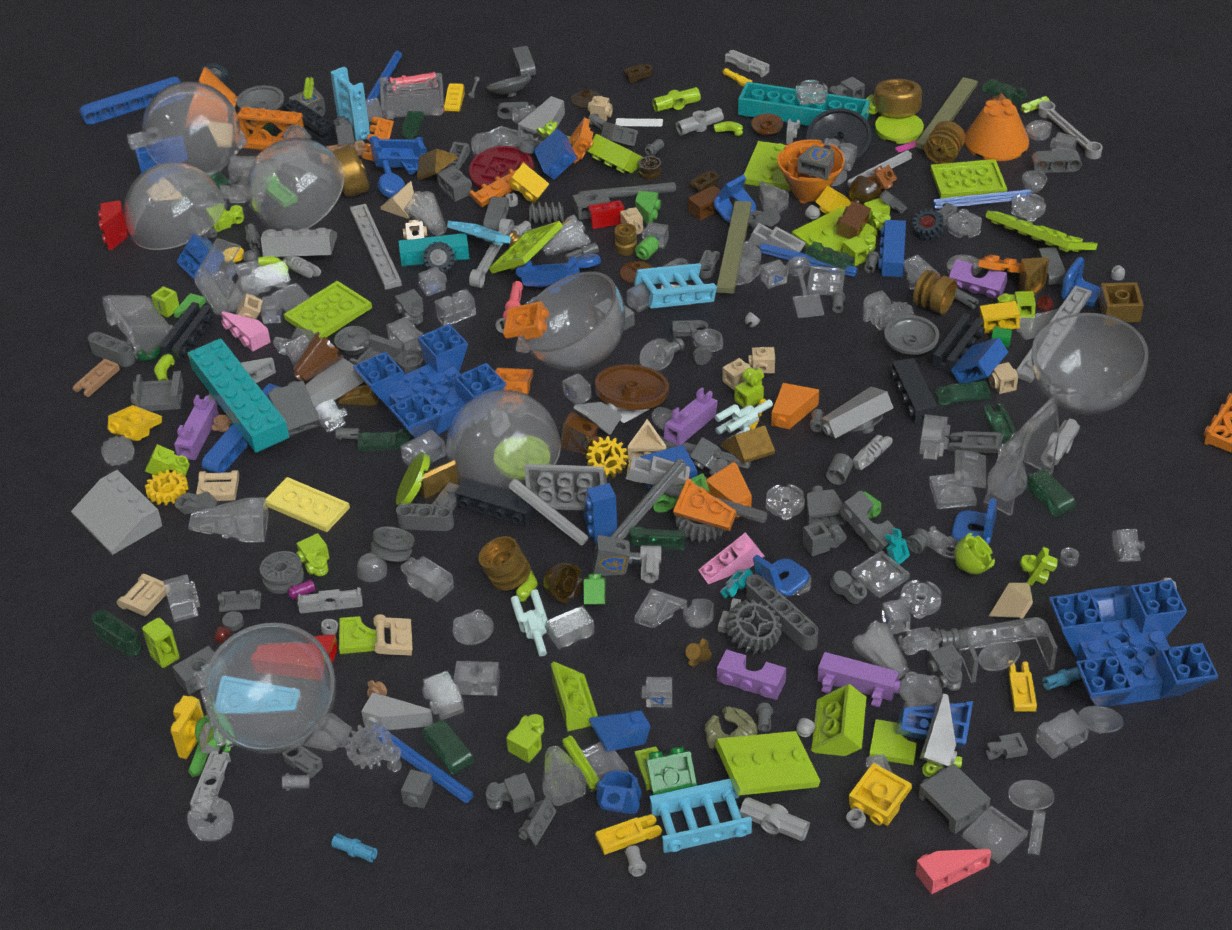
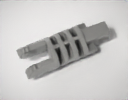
M284 256L283 262L292 271L307 278L321 275L319 267L299 256Z
M881 435L874 437L853 459L855 469L862 470L870 465L892 444L893 439L889 436L883 438Z

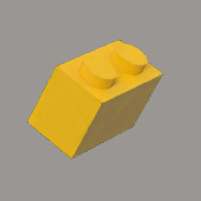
M524 163L509 181L514 190L521 192L526 200L533 203L539 199L549 185L548 182Z
M1016 301L980 306V319L984 320V333L993 332L994 327L1020 328V313Z

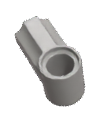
M641 545V579L646 583H653L655 580H658L659 564H661V546Z

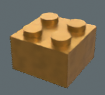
M1101 283L1098 300L1104 323L1141 322L1144 305L1137 283Z

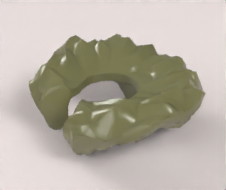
M725 706L722 709V713L726 721L735 723L738 727L731 735L725 734L721 730L719 717L713 715L706 722L704 730L710 749H717L715 746L717 738L749 736L758 733L756 723H754V720L747 712L730 706Z

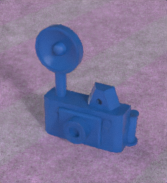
M377 136L369 138L375 164L378 167H383L385 172L377 182L378 188L383 195L391 198L405 186L403 179L392 173L390 167H403L408 174H414L418 171L419 155L427 152L422 137H417L414 140L378 139Z
M586 254L576 258L571 256L567 263L533 266L531 260H529L522 267L516 269V274L522 278V283L525 286L545 287L546 292H555L561 289L560 285L580 275L579 268L598 265L601 263V259L598 254Z

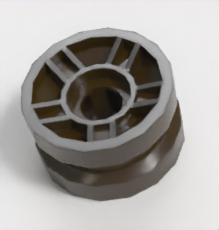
M646 156L639 160V176L641 178L654 180L661 176V160L659 158Z

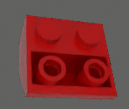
M121 200L101 203V210L98 211L100 230L103 231L104 244L108 245L109 250L114 249L128 237Z

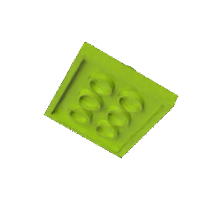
M758 141L744 173L746 177L744 184L790 191L791 189L777 164L778 154L784 150L786 145Z
M996 159L931 165L930 171L940 199L1007 192V187Z
M842 206L792 231V235L806 242L804 246L819 258L829 260L841 254L843 242L849 239L837 234L838 227L836 223L839 217H843L846 207ZM867 223L860 234L877 236V230Z
M560 221L526 231L489 267V270L493 274L506 269L513 270L520 265L526 264L563 225Z
M336 281L286 312L284 318L310 337H313L318 331L321 333L319 335L320 338H326L370 310L372 303Z
M796 731L717 738L715 746L737 795L815 788L820 784V779Z

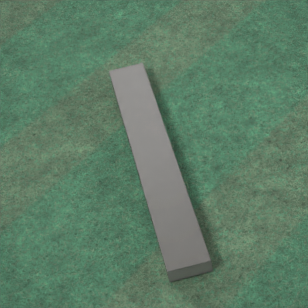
M361 204L350 207L352 217L385 290L402 286L400 277L367 205Z
M1074 286L1016 369L1019 379L1030 383L1033 381L1091 297L1092 291Z

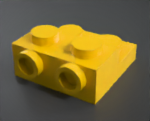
M134 405L108 416V430L111 433L124 435L126 439L139 441L148 436L150 428L162 423V416Z
M183 695L173 710L176 721L171 726V734L178 756L187 759L197 743L195 734L196 724L204 715L199 699Z
M873 763L849 794L851 809H861L870 816V820L876 825L883 823L888 826L900 810V804L912 789V784Z

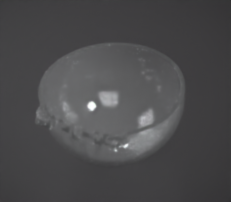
M185 81L164 88L154 96L144 113L142 137L147 152L159 166L179 176L199 177L203 181L207 179L211 182L217 176V171L220 172L239 152L238 149L241 150L248 142L244 138L245 134L240 131V121L232 103L219 90L201 82Z
M301 137L285 138L276 141L266 147L256 157L251 166L247 181L249 206L260 221L269 229L275 231L292 229V231L309 228L324 218L336 204L344 185V169L337 156L317 141Z
M182 162L160 163L146 169L131 184L125 198L124 219L132 240L138 246L151 250L170 249L186 244L192 234L201 236L207 232L221 217L225 201L217 184L201 169Z
M599 272L577 273L555 282L537 297L531 298V301L526 302V304L542 301L544 307L549 311V318L545 320L547 331L543 332V337L525 340L523 335L518 336L516 351L523 352V354L529 352L542 364L562 371L584 370L602 362L618 345L625 326L624 302L613 280Z
M1078 313L1052 321L1037 334L1032 345V370L1042 392L1059 407L1078 414H1101L1121 406L1135 394L1146 374L1149 351L1142 335L1128 323L1109 315Z
M508 389L487 391L465 403L453 418L446 440L448 462L455 461L458 481L461 484L467 477L510 491L512 490L509 488V485L514 479L519 480L526 486L525 464L555 465L561 449L559 432L549 411L533 397Z
M263 623L239 631L218 648L209 664L201 666L202 670L194 674L199 689H203L200 693L207 710L211 728H216L213 734L217 746L225 744L228 748L237 746L243 750L259 754H279L291 751L307 743L318 734L327 722L335 703L336 676L328 653L311 634L289 624Z

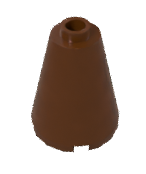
M318 331L314 334L293 368L295 371L293 375L299 381L304 380L307 382L343 358L342 354L337 355L339 350L327 338L319 337L321 333Z

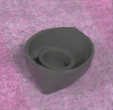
M409 349L399 353L396 359L404 374L420 368L424 357L419 350Z

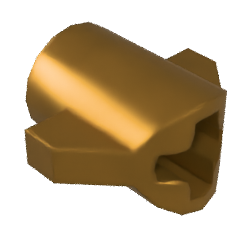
M702 638L699 644L691 643L687 646L686 656L690 659L689 665L694 667L698 663L708 661L711 658L709 642L706 639Z

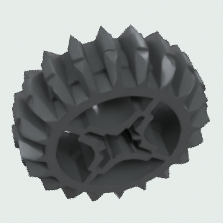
M675 515L679 533L683 534L684 538L690 537L691 542L696 539L699 543L701 540H705L708 543L709 539L715 541L716 537H721L723 532H726L724 529Z
M745 599L742 603L738 602L735 607L731 608L726 618L725 629L728 630L727 636L733 637L732 643L737 642L738 649L744 647L745 652L751 649L753 654L757 653L758 650L763 653L766 649L770 650L778 642V638L781 635L780 629L782 628V623L779 622L780 616H774L775 610H770L769 604L766 606L762 605V600L755 603L754 599L750 600V602ZM744 616H749V618H744L743 620L739 619ZM764 633H768V635H766V636L759 637V635H763Z

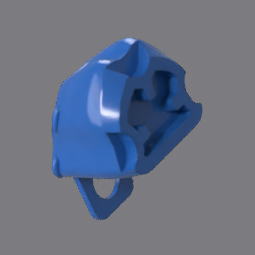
M613 770L603 775L604 778L597 783L596 800L599 808L627 814L637 813L641 798L638 779L630 772Z

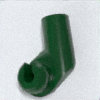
M156 345L147 353H145L144 349L136 352V356L141 362L154 360L161 354L159 345Z

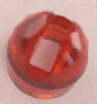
M1045 295L1038 300L1037 306L1043 311H1049L1053 308V301Z
M219 626L214 641L221 644L228 643L230 640L227 638V635L232 636L231 631Z

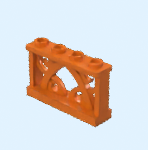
M242 107L237 115L243 137V148L268 150L273 144H276L294 153L303 154L308 146L302 113ZM271 122L281 129L282 132L277 136H271L262 127ZM293 124L296 125L295 130H290Z
M1229 393L1226 404L1221 405L1218 415H1214L1211 426H1207L1203 434L1206 437L1204 444H1211L1229 452H1232V393ZM1219 431L1223 432V434L1218 435L1216 433Z

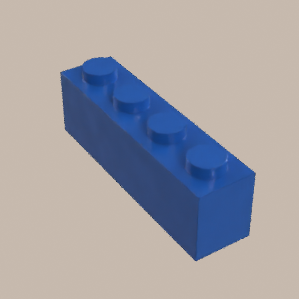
M885 220V227L881 226L879 269H882V276L903 277L906 221Z

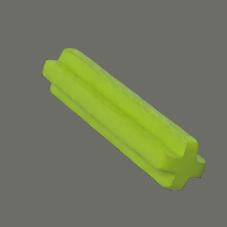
M573 736L564 738L563 745L588 786L592 790L596 789L600 779Z

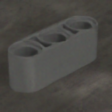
M528 46L512 48V55L519 76H535V64Z
M1076 150L1037 151L1031 157L1034 170L1038 173L1075 172L1082 166L1079 153Z
M491 197L484 218V227L499 231L500 221L502 218L506 219L509 210L508 197Z
M1038 248L1037 258H1050L1046 285H1062L1066 271L1057 248Z
M93 332L88 336L92 354L123 367L131 366L135 362L132 347L129 343L102 332Z
M403 503L396 508L398 525L402 529L448 531L454 526L453 511L448 505Z

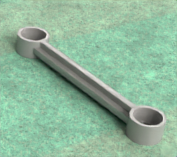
M1043 101L1039 104L1038 115L1043 118H1050L1085 149V156L1087 158L1098 159L1101 157L1103 146L1098 142H1090L1055 111V104L1053 102Z
M502 218L498 232L510 235L514 221ZM491 243L478 268L471 271L469 278L470 286L483 287L485 274L502 245Z

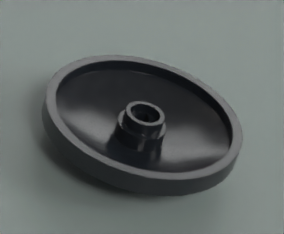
M844 108L830 109L816 116L810 123L806 135L807 140H820L822 144L829 146L833 144L839 148L844 155V166L852 165L861 160L868 152L872 140L871 128L867 120L859 113Z

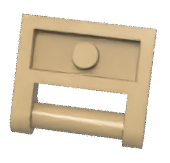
M232 470V472L206 473V471H200L196 494L209 492L217 501L236 500L239 471ZM231 480V482H207V481Z
M142 574L138 578V582L124 597L121 596L116 602L122 609L127 608L147 616L171 588L168 583Z
M381 614L374 617L377 641L375 643V652L378 654L411 656V619L386 618ZM384 628H389L390 644L385 642Z

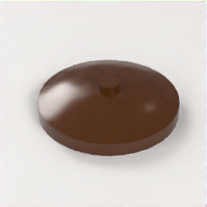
M624 364L612 366L601 371L595 379V392L602 401L607 404L611 403L617 408L643 410L656 407L667 399L669 383L661 373L654 369L640 365Z

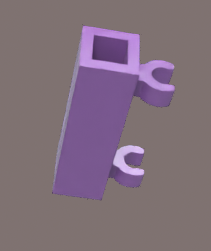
M700 388L696 393L697 398L680 412L678 407L672 411L673 418L665 423L664 440L680 446L715 417L717 400L712 398V391L705 395L703 393L704 388Z
M196 395L193 401L195 406L184 427L180 425L177 433L179 436L174 444L177 456L183 455L187 459L196 460L212 429L211 427L214 425V418L219 415L216 401L209 400L208 396H205L203 400L199 398V395Z
M824 652L818 667V681L822 682L823 685L821 692L828 694L831 692L833 685L843 687L850 684L859 692L871 695L873 698L871 705L880 707L882 699L892 701L894 693L898 694L900 690L899 671Z

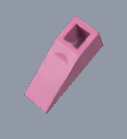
M224 311L221 312L223 327L226 330L228 329L235 338H238L251 351H255L270 343L268 328L259 320Z
M745 532L698 570L706 582L711 584L733 575L737 570L752 567L754 565L753 557L759 555L763 558L764 555Z

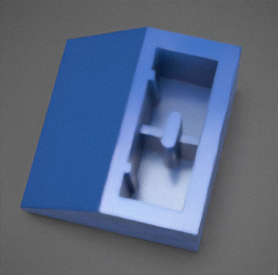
M192 234L177 263L193 279H197L217 270L225 255L209 239Z

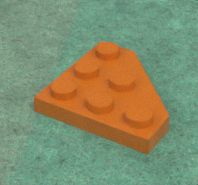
M989 254L979 260L978 267L999 271L1008 268L1007 271L1020 273L1021 263H1016V259L1006 258L1001 260L999 259L1000 256Z

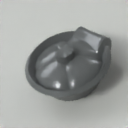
M360 326L346 327L336 334L334 342L346 354L356 355L364 353L370 346L369 337L371 332Z

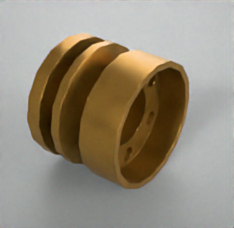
M942 121L936 124L925 142L924 150L927 157L936 164L952 163L965 143L966 136L964 130L958 124L951 121Z
M928 269L925 270L918 279L914 289V304L924 308L930 306V310L945 314L955 298L957 280L947 276L941 277L939 273H934Z
M511 537L495 538L488 542L479 553L478 560L480 565L488 575L493 586L498 590H512L525 582L530 575V564L516 540Z

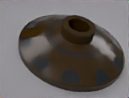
M580 90L571 96V103L577 108L588 109V104L592 101L593 97L601 95L594 90Z

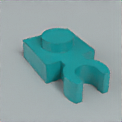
M892 528L893 535L885 534L886 541L890 543V546L886 549L891 565L898 566L910 554L906 540L901 538L900 529Z
M749 568L737 570L725 583L726 586L720 591L721 595L724 598H727L728 595L733 597L737 593L738 588L746 587V579L753 575L752 571Z

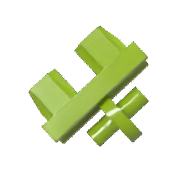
M1043 547L1037 557L1035 555H1024L1021 558L1020 565L1024 572L1028 571L1030 575L1027 584L1032 586L1035 581L1045 584L1049 577V571L1047 570L1054 572L1058 559L1048 555V548Z

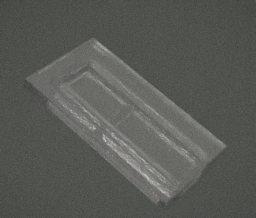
M955 450L954 482L986 488V456L967 450Z

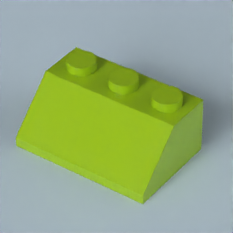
M598 134L595 135L594 142L590 149H588V152L593 154V158L599 161L604 159L605 164L611 167L616 165V169L623 173L625 171L633 173L639 169V160L643 158L642 156Z
M847 684L817 699L812 752L847 756L862 748L866 707L865 695L852 685Z

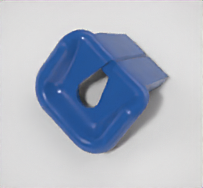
M744 175L727 183L714 199L715 209L729 223L731 222L734 208L729 200L731 196L737 201L752 202L751 213L756 210L755 202L743 188L746 180Z
M1078 257L1064 277L1061 297L1065 301L1076 285L1092 291L1091 297L1085 305L1094 307L1099 299L1100 287L1084 281L1082 274L1085 261L1084 258Z
M990 498L987 513L965 510L956 515L951 532V537L956 544L967 534L973 533L971 536L976 537L978 535L989 545L996 520V499ZM969 524H976L984 527V531H971L967 526Z
M759 555L753 557L756 574L762 576L784 596L793 595L809 580V572L791 559L784 558L771 564ZM789 572V576L783 580L780 579L779 574Z
M1111 586L1082 591L1091 592L1104 622L1131 618V586Z

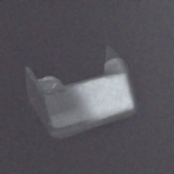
M217 238L195 276V284L213 311L222 316L221 312L223 311L228 313L236 312L239 303L246 293L257 297L266 281L241 273L236 284H234L232 277L236 274L237 269L233 259L241 246Z
M1041 618L1018 619L958 630V650L963 658L962 660L971 683L976 682L979 661L974 648L1036 639L1049 670L1054 669L1058 647L1046 621Z

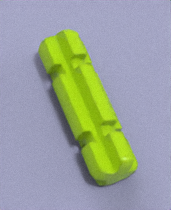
M312 77L305 79L303 92L305 100L312 99L314 85Z
M1047 96L1030 101L1028 104H1022L1021 111L1028 113L1039 109L1041 102L1050 100Z

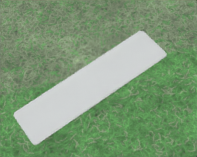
M616 119V125L662 126L663 119Z

